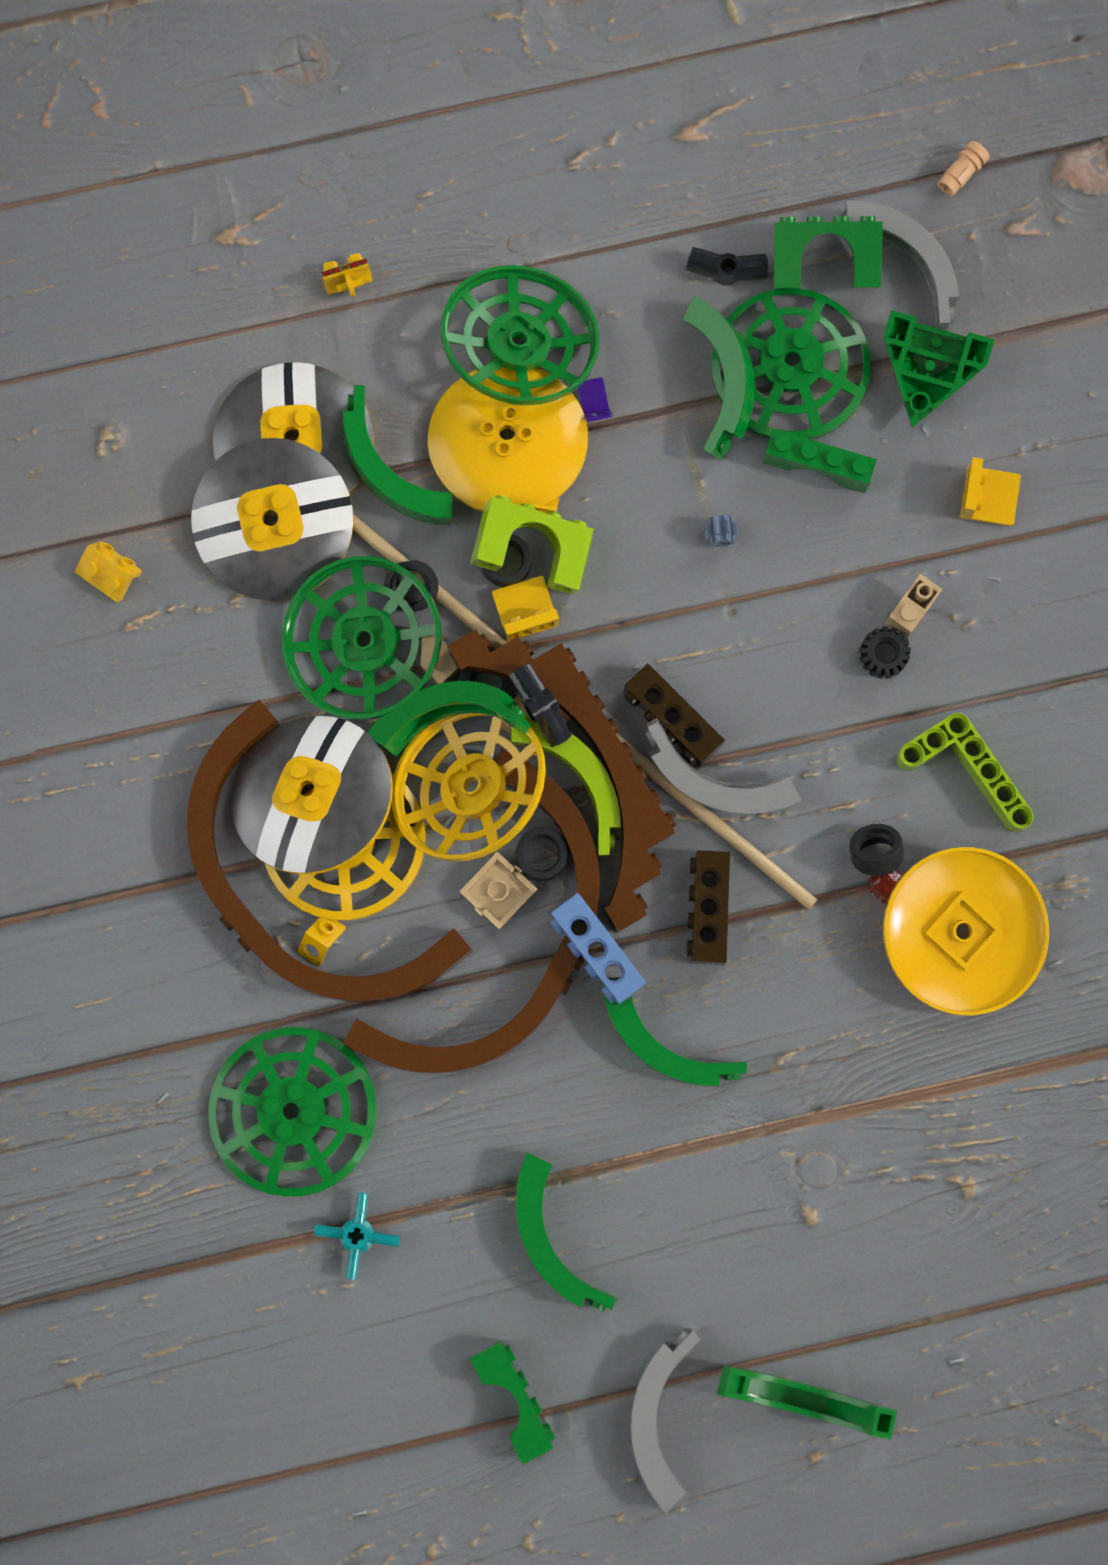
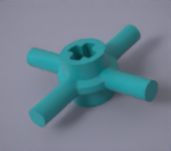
M357 1193L354 1219L347 1221L342 1228L315 1225L314 1236L340 1239L343 1247L349 1251L346 1279L357 1280L360 1253L366 1251L372 1244L399 1247V1235L374 1232L370 1223L365 1220L369 1193ZM360 1228V1233H364V1239L359 1240L358 1244L354 1243V1238H350V1233Z

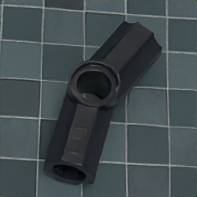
M692 247L686 271L714 278L719 284L729 286L736 281L768 278V259L766 254L736 256L732 253H725L721 255ZM729 266L734 271L726 273L721 268Z
M523 665L509 675L511 683L523 699L524 708L532 721L539 726L548 745L552 748L567 741L572 735L558 711L560 709L558 702L549 688L543 686L531 665Z

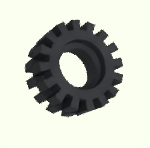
M883 626L882 629L876 628L873 632H869L863 640L859 650L861 654L859 659L864 664L862 666L864 670L868 669L871 676L876 674L878 675L877 678L880 679L884 676L887 679L892 678L893 675H898L910 659L909 654L911 653V647H908L909 640L908 638L906 640L903 638L905 634L902 632L897 633L896 628L892 627L891 630L888 629V626ZM881 643L890 644L895 650L894 659L890 662L879 661L875 656V647Z

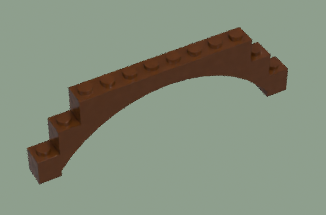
M475 629L447 646V651L459 671L463 673L466 670L509 679V675L517 668L530 664L543 686L549 688L554 695L559 708L575 722L595 747L610 776L620 809L622 845L616 885L609 906L605 907L603 911L616 933L647 915L645 909L648 906L640 893L635 895L633 891L661 874L659 868L662 865L655 853L649 854L648 849L675 834L673 828L676 827V824L668 812L663 813L659 806L662 801L654 788L651 790L645 783V780L648 778L640 765H634L630 758L633 756L629 745L625 741L621 743L616 735L619 732L617 725L612 718L607 719L602 711L605 708L603 702L597 694L593 696L588 686L591 683L584 671L578 672L574 665L576 658L569 647L565 649L562 643L537 658L532 659L531 656L534 655L531 646L526 640L522 642L518 636L490 653L488 649L492 647L484 633L479 635Z

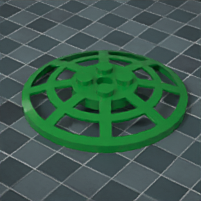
M497 266L471 275L451 293L445 304L441 319L443 350L456 373L468 385L480 393L510 404H545L571 394L590 375L596 363L600 347V336L596 318L582 295L559 277L544 270L528 266ZM507 279L508 294L493 296L479 303L470 293L472 289L486 282ZM518 279L543 284L552 288L558 294L550 304L533 296L519 294ZM461 299L472 310L465 323L463 335L448 332L451 314ZM567 300L574 305L582 316L588 333L572 336L567 321L558 312ZM503 303H508L509 312L501 314L497 318H494L487 311L489 308ZM519 303L534 306L542 310L538 317L520 312ZM478 318L489 327L487 338L471 337L472 328ZM551 318L560 327L563 337H550L545 324ZM521 338L525 341V344L517 345L512 339ZM449 343L465 347L469 360L478 370L477 373L470 376L462 369L454 358ZM590 343L588 361L582 374L577 377L565 371L571 362L574 346ZM473 347L488 349L493 360L484 366L477 358ZM565 347L564 358L559 366L546 359L549 349ZM502 366L516 371L517 382L501 378L494 373ZM538 366L550 373V375L542 379L528 381L527 371ZM488 378L502 386L519 389L521 397L499 393L485 387L481 383ZM557 378L570 384L569 387L550 395L532 397L530 389L545 386Z
M778 288L749 298L739 305L727 319L732 324L745 309L758 301H762L767 313L754 320L744 333L739 331L738 333L741 335L746 346L761 351L760 365L753 367L754 379L763 375L773 388L768 398L764 397L755 388L754 400L764 408L758 421L750 418L747 429L759 436L770 439L774 428L767 425L773 412L789 415L807 413L811 429L780 431L811 440L834 431L844 424L856 411L869 383L871 371L870 351L866 337L859 324L838 302L811 290ZM777 295H800L816 300L810 310L797 307L777 309L772 297ZM825 304L833 307L843 315L853 327L856 335L842 337L835 326L820 315ZM798 315L804 316L806 319L801 329H786L781 316ZM771 320L776 333L771 335L767 341L752 336L759 326ZM816 322L826 328L834 340L820 344L811 334ZM861 345L863 353V372L859 386L845 378L848 367L846 348ZM713 346L711 360L712 379L716 393L723 405L725 380L722 379L720 357ZM836 350L839 351L840 367L838 374L824 367V354ZM795 355L799 359V364L789 366L785 362V357ZM819 377L833 384L823 396L816 400L813 399L810 387L817 382ZM840 388L854 396L851 403L838 416L825 424L821 423L817 409L831 401ZM783 392H799L803 404L784 405L778 403Z
M354 556L337 560L311 575L292 598L285 614L282 628L284 663L297 689L309 702L321 710L338 717L353 720L381 717L399 708L419 690L424 689L433 675L439 660L442 644L439 612L424 584L402 566L383 558L371 556ZM362 566L385 568L399 574L403 579L396 591L380 584L365 583ZM351 568L353 585L336 591L327 600H324L313 591L319 583L329 576ZM412 585L426 601L432 615L433 624L418 625L414 611L404 599ZM366 592L380 593L388 596L390 599L382 611L373 607H368ZM355 593L356 608L342 614L333 607L342 598ZM305 600H308L319 609L311 624L309 641L293 642L296 618ZM398 606L407 615L411 628L396 630L390 617ZM327 615L336 622L332 632V639L319 640L320 627L324 617ZM368 632L371 636V641L367 646L361 647L358 643V638L362 633ZM434 635L432 658L426 673L420 679L411 671L418 655L420 638ZM412 639L409 656L406 663L403 664L393 656L396 651L397 642ZM333 650L337 659L341 662L332 673L323 664L319 651ZM310 652L315 668L325 680L314 692L300 675L294 653ZM387 664L397 673L389 681L375 686L374 671ZM350 669L363 672L364 688L351 687L343 684L340 680ZM403 679L414 687L407 696L397 703L375 710L376 694H381L393 688ZM333 688L346 694L364 696V712L340 709L328 704L323 698Z
M283 1027L270 1030L251 1038L241 1045L226 1060L219 1071L212 1087L209 1101L211 1137L225 1165L240 1180L252 1188L267 1194L283 1197H298L319 1193L347 1177L366 1154L372 1141L377 1121V1099L374 1085L367 1069L358 1056L347 1045L333 1036L303 1027ZM300 1035L308 1037L302 1053L283 1052L268 1057L262 1045V1042L280 1036ZM318 1041L326 1042L339 1050L352 1063L355 1069L340 1077L328 1063L314 1056ZM252 1049L258 1063L246 1073L237 1090L222 1086L224 1078L232 1065L245 1052ZM288 1060L300 1061L295 1077L280 1079L272 1065ZM310 1065H315L323 1070L331 1078L332 1082L317 1089V1087L306 1080ZM263 1071L270 1085L263 1091L261 1096L245 1093L252 1079L259 1072ZM359 1079L362 1080L367 1097L368 1118L366 1126L350 1122V1099L346 1086ZM337 1091L342 1104L341 1119L326 1115L324 1102L326 1097ZM218 1097L233 1101L232 1119L237 1136L224 1144L219 1136L216 1121ZM289 1103H295L299 1108L298 1116L292 1120L287 1119L284 1115V1108ZM242 1104L257 1108L259 1123L246 1131L243 1129L241 1120ZM325 1126L338 1130L331 1143L320 1152L313 1137L316 1136L321 1127ZM346 1132L363 1137L353 1157L340 1171L333 1175L325 1160L339 1147ZM265 1133L267 1137L276 1142L272 1159L260 1153L250 1141ZM302 1144L310 1159L300 1162H283L287 1145ZM243 1146L255 1160L269 1167L266 1183L257 1181L244 1173L233 1162L229 1154ZM315 1166L323 1181L315 1185L302 1188L276 1187L280 1170L299 1171Z

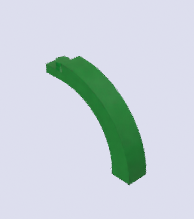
M694 295L682 320L709 338L720 357L724 372L725 390L723 405L718 420L703 448L704 451L721 460L731 447L732 437L735 436L742 440L747 430L754 404V371L748 349L736 328L715 308Z
M354 385L353 394H348V410L353 411H343L342 428L345 446L356 472L367 487L394 510L422 522L449 526L452 520V492H437L415 486L395 474L382 461L367 431L365 421V385Z
M453 681L432 685L419 690L399 708L382 715L367 733L379 746L397 757L413 737L423 729L441 719L457 714L481 713L490 715L506 722L523 734L528 731L531 725L523 718L525 713L516 707L518 703L506 692L484 683Z
M612 977L608 979L611 981H616L620 977ZM602 993L606 1011L618 1036L639 1060L661 1075L690 1085L719 1087L720 1075H724V1081L741 1080V1074H747V1062L705 1063L690 1060L673 1053L660 1044L645 1028L636 1012L632 997L618 1005L616 1001L610 1003Z
M527 1153L517 1184L516 1213L522 1242L529 1258L544 1280L571 1303L581 1308L585 1298L590 1299V1306L603 1312L606 1307L612 1310L617 1298L579 1279L561 1262L553 1250L546 1234L542 1212L544 1188L553 1165Z
M723 1365L716 1393L727 1398L795 1412L870 1436L890 1440L897 1415V1410L840 1392L768 1373Z

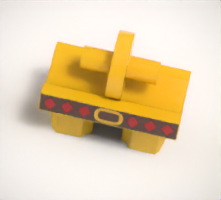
M359 253L349 255L347 258L348 264L338 266L335 261L324 263V271L321 274L327 294L330 295L349 290L350 296L353 297L356 296L354 288L373 282L367 258L363 259Z

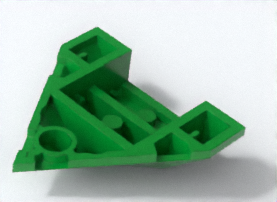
M893 310L890 311L883 338L911 428L916 426L988 365L995 339L971 332L967 336L917 323V317Z

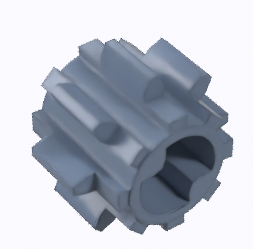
M715 515L708 518V524H705L706 540H710V545L715 547L733 545L738 535L737 522H733V516Z

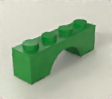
M773 429L763 463L787 471L792 469L815 471L832 478L841 487L866 493L877 459Z
M500 1340L472 1355L470 1360L482 1385L504 1387L512 1393L518 1403L520 1418L509 1439L522 1465L553 1449L552 1440L556 1439L549 1423L543 1425L538 1415L543 1411L536 1397H529L525 1388L530 1385L523 1371H516L512 1361L516 1360V1357L510 1345L504 1346Z

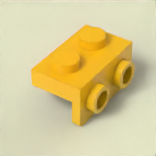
M99 541L86 547L74 573L114 601L119 602L122 601L133 578L140 576L142 570L136 566L133 560L122 557L115 552L110 544Z

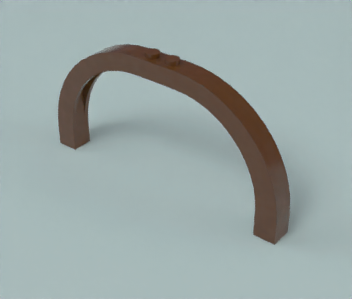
M258 699L231 722L213 742L196 773L189 798L187 834L191 858L205 892L223 915L219 920L229 931L233 928L240 935L237 941L246 952L252 950L266 966L280 977L300 989L331 1000L357 1003L387 1001L406 996L437 981L473 952L472 948L454 928L419 957L391 971L367 976L335 975L307 966L285 952L231 888L223 873L216 850L215 817L221 792L235 766L263 736L280 725L272 713Z
M501 749L495 762L501 767L513 757L509 752ZM525 762L526 785L524 794L533 795L537 784L538 768ZM518 769L505 776V786L514 791H517ZM545 774L544 788L537 806L552 819L563 835L575 867L577 893H579L596 916L599 902L600 874L593 839L576 805L564 790ZM577 921L572 924L571 931L575 935L581 936L587 932V926L584 922ZM565 935L538 988L525 1007L499 1030L476 1041L447 1047L415 1045L393 1038L356 1018L343 1044L387 1066L416 1073L444 1074L482 1066L509 1053L537 1030L551 1012L560 995L566 996L573 983V980L569 979L574 969L580 970L584 959L582 956L578 958L574 956L567 946L570 940Z

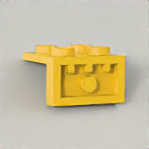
M973 457L967 467L959 518L1013 526L1021 475L982 468L984 459Z
M543 576L492 591L508 642L518 636L521 639L559 627V616L557 610L553 607Z

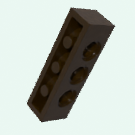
M648 663L624 685L625 699L633 707L638 705L645 712L643 716L648 722L658 718L673 746L677 744L684 751L682 755L691 765L696 763L701 767L724 745L725 739ZM650 692H655L660 696L661 700L658 703L651 704L646 700L645 696ZM673 711L679 715L680 719L676 723H670L665 719L664 715L667 712ZM689 730L695 731L699 739L696 742H688L684 738V733Z
M697 850L695 857H690V874H695L694 885H689V901L694 902L693 913L688 912V929H693L692 940H687V957H692L691 964L725 965L727 963L730 852ZM710 873L715 876L717 883L713 887H707L702 883L701 877L704 874ZM711 901L715 905V913L711 915L704 914L700 908L701 903ZM708 928L714 932L715 938L712 942L706 943L701 940L699 933L702 929Z

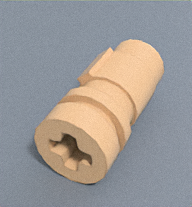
M970 141L964 147V150L959 153L957 161L953 162L938 181L939 188L945 194L954 196L972 177V174L978 172L989 160L990 156L987 150L978 142Z

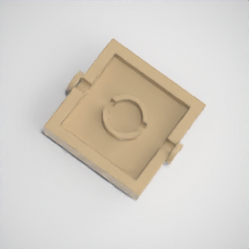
M496 852L459 893L475 907L474 910L481 917L484 915L497 929L501 930L538 889L522 875L523 871L515 865L513 867L502 855Z

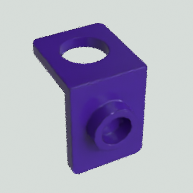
M597 377L585 380L578 387L585 421L593 422L613 417L608 406L603 378Z

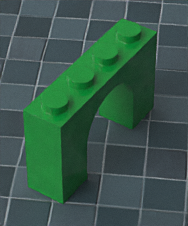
M833 216V222H822L823 217H806V222H796V217H780V222L774 223L773 288H801V259L803 250L811 239L824 233L838 235L848 243L853 257L852 287H881L883 221H876V216H860V222H849V216Z

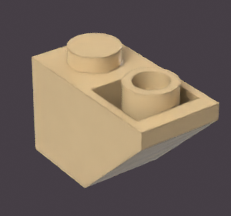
M920 574L893 610L885 625L891 629L892 627L896 628V632H902L905 634L903 638L907 639L943 589Z
M443 634L439 660L430 678L435 685L451 682L460 672L447 651V645L444 643L446 638ZM434 635L422 637L421 667L424 673H426L432 658Z

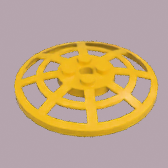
M464 713L446 717L429 725L413 737L398 761L392 782V809L395 821L405 838L424 854L438 860L450 862L482 858L510 842L532 817L544 788L546 773L545 756L541 743L531 727L525 734L532 743L521 752L509 740L500 736L503 721L496 717H492L489 732H473L459 737L452 723L473 716L486 715L481 713ZM443 729L449 743L435 755L428 767L413 763L424 745ZM487 741L483 754L474 753L467 755L464 745ZM497 744L507 749L513 757L501 767L493 760ZM454 751L457 760L447 769L446 773L438 772L437 769L443 760ZM536 753L538 757L537 784L533 795L524 794L526 785V768L524 763ZM518 769L517 791L505 790V776ZM408 773L423 778L420 789V805L422 809L406 814L404 791ZM478 781L477 788L472 792H468L470 783ZM431 783L441 784L442 800L430 805L429 793ZM500 801L511 803L504 815L494 823L491 811ZM519 805L528 806L516 825L498 839L496 830L501 828L511 818ZM449 809L457 817L449 830L442 826L434 815ZM426 819L428 824L445 838L438 849L434 850L416 836L410 824ZM467 819H481L484 829L472 833H460ZM486 836L488 846L460 855L447 854L456 840L472 841Z
M405 784L404 796L410 804L412 812L420 810L417 800ZM312 788L302 796H309L313 793L314 788ZM391 806L388 814L391 827L382 828L376 839H391V846L386 860L382 864L371 854L375 846V839L359 856L335 869L339 873V886L326 884L315 879L314 876L316 874H298L300 877L289 890L280 879L275 868L267 864L265 866L276 888L289 902L302 911L330 920L351 921L377 914L394 904L405 894L420 870L424 853L416 848L413 862L402 881L390 871L398 854L400 838H405L395 821ZM424 820L416 822L415 827L411 828L416 836L426 844ZM365 863L375 872L364 881L351 885L350 869ZM381 879L394 889L379 902L363 909L353 910L352 893L368 889ZM308 884L326 893L340 894L342 911L317 908L304 902L298 896Z

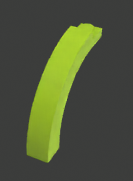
M524 716L523 718L531 725L530 727L537 735L543 751L564 762L582 781L591 798L595 812L597 857L609 856L610 850H614L615 836L610 834V829H620L621 818L617 795L607 771L595 754L573 734L564 743L551 748L537 723H534L529 716ZM510 725V742L513 745L527 747L532 743L526 734Z

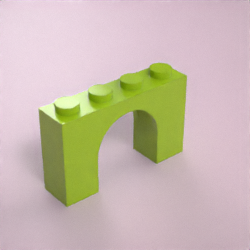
M496 495L485 503L470 564L496 572L503 566L507 546L513 531L523 527L534 528L548 538L553 549V562L547 588L572 595L580 589L594 529L587 527V524L583 521H568L562 519V516L558 513L536 511L533 505L524 503L521 505L511 503V499Z

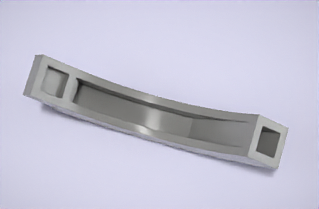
M846 200L843 216H849V222H860V216H876V221H883L882 241L899 249L920 269L931 291L935 328L947 331L950 323L954 321L953 307H955L958 301L959 291L952 265L940 244L923 226L900 211L873 202Z
M658 718L648 723L649 731L645 732L653 747L656 745L659 747L651 752L652 759L665 777L690 798L718 810L743 814L776 811L802 801L787 772L773 779L753 784L722 782L700 773L678 754Z
M692 1329L688 1333L683 1330L672 1341L675 1345L672 1350L662 1342L652 1354L638 1380L631 1408L630 1427L635 1460L647 1489L665 1513L686 1493V1490L672 1474L661 1454L656 1430L657 1408L662 1389L671 1372L701 1340Z

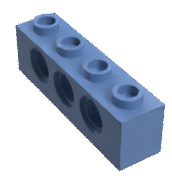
M579 893L551 912V917L554 920L550 924L559 935L564 933L570 940V943L567 944L568 948L576 958L582 956L587 963L584 969L593 980L598 978L604 985L601 991L610 1003L616 1001L620 1005L646 985V981ZM577 921L584 922L587 926V932L581 936L575 935L571 931L572 924ZM592 944H600L604 948V954L600 958H593L589 955L588 948ZM610 966H616L621 971V977L616 981L609 980L605 975V970Z

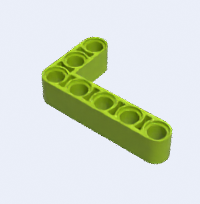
M954 713L906 743L896 756L898 766L902 770L913 771L951 747L1009 831L1019 833L1032 824L1034 817L1031 808L971 721L964 714ZM950 722L959 723L962 727V732H952L949 727ZM927 737H936L939 741V747H930L927 743ZM967 744L974 745L977 749V756L968 755L965 746ZM904 752H914L917 761L915 763L907 762L904 758ZM982 767H988L992 770V779H986L982 776ZM1002 789L1008 793V802H1002L998 799L997 790ZM1014 812L1023 815V825H1018L1013 821L1012 815Z

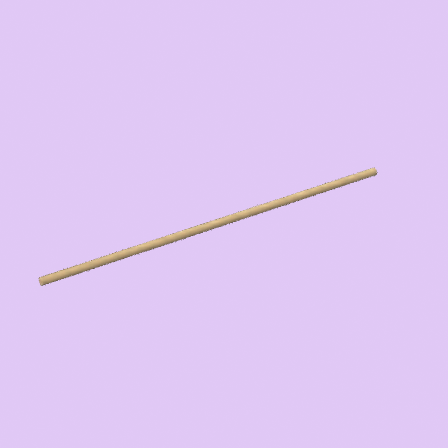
M353 514V531L387 560L396 564L410 561ZM410 570L409 572L414 574L425 586L423 577L418 572ZM438 585L439 590L435 600L471 630L474 631L476 629L479 635L484 633L494 649L508 643ZM616 733L621 743L625 741L629 745L633 756L630 758L635 766L640 765L649 778L809 910L818 899L705 805L680 791L652 761Z

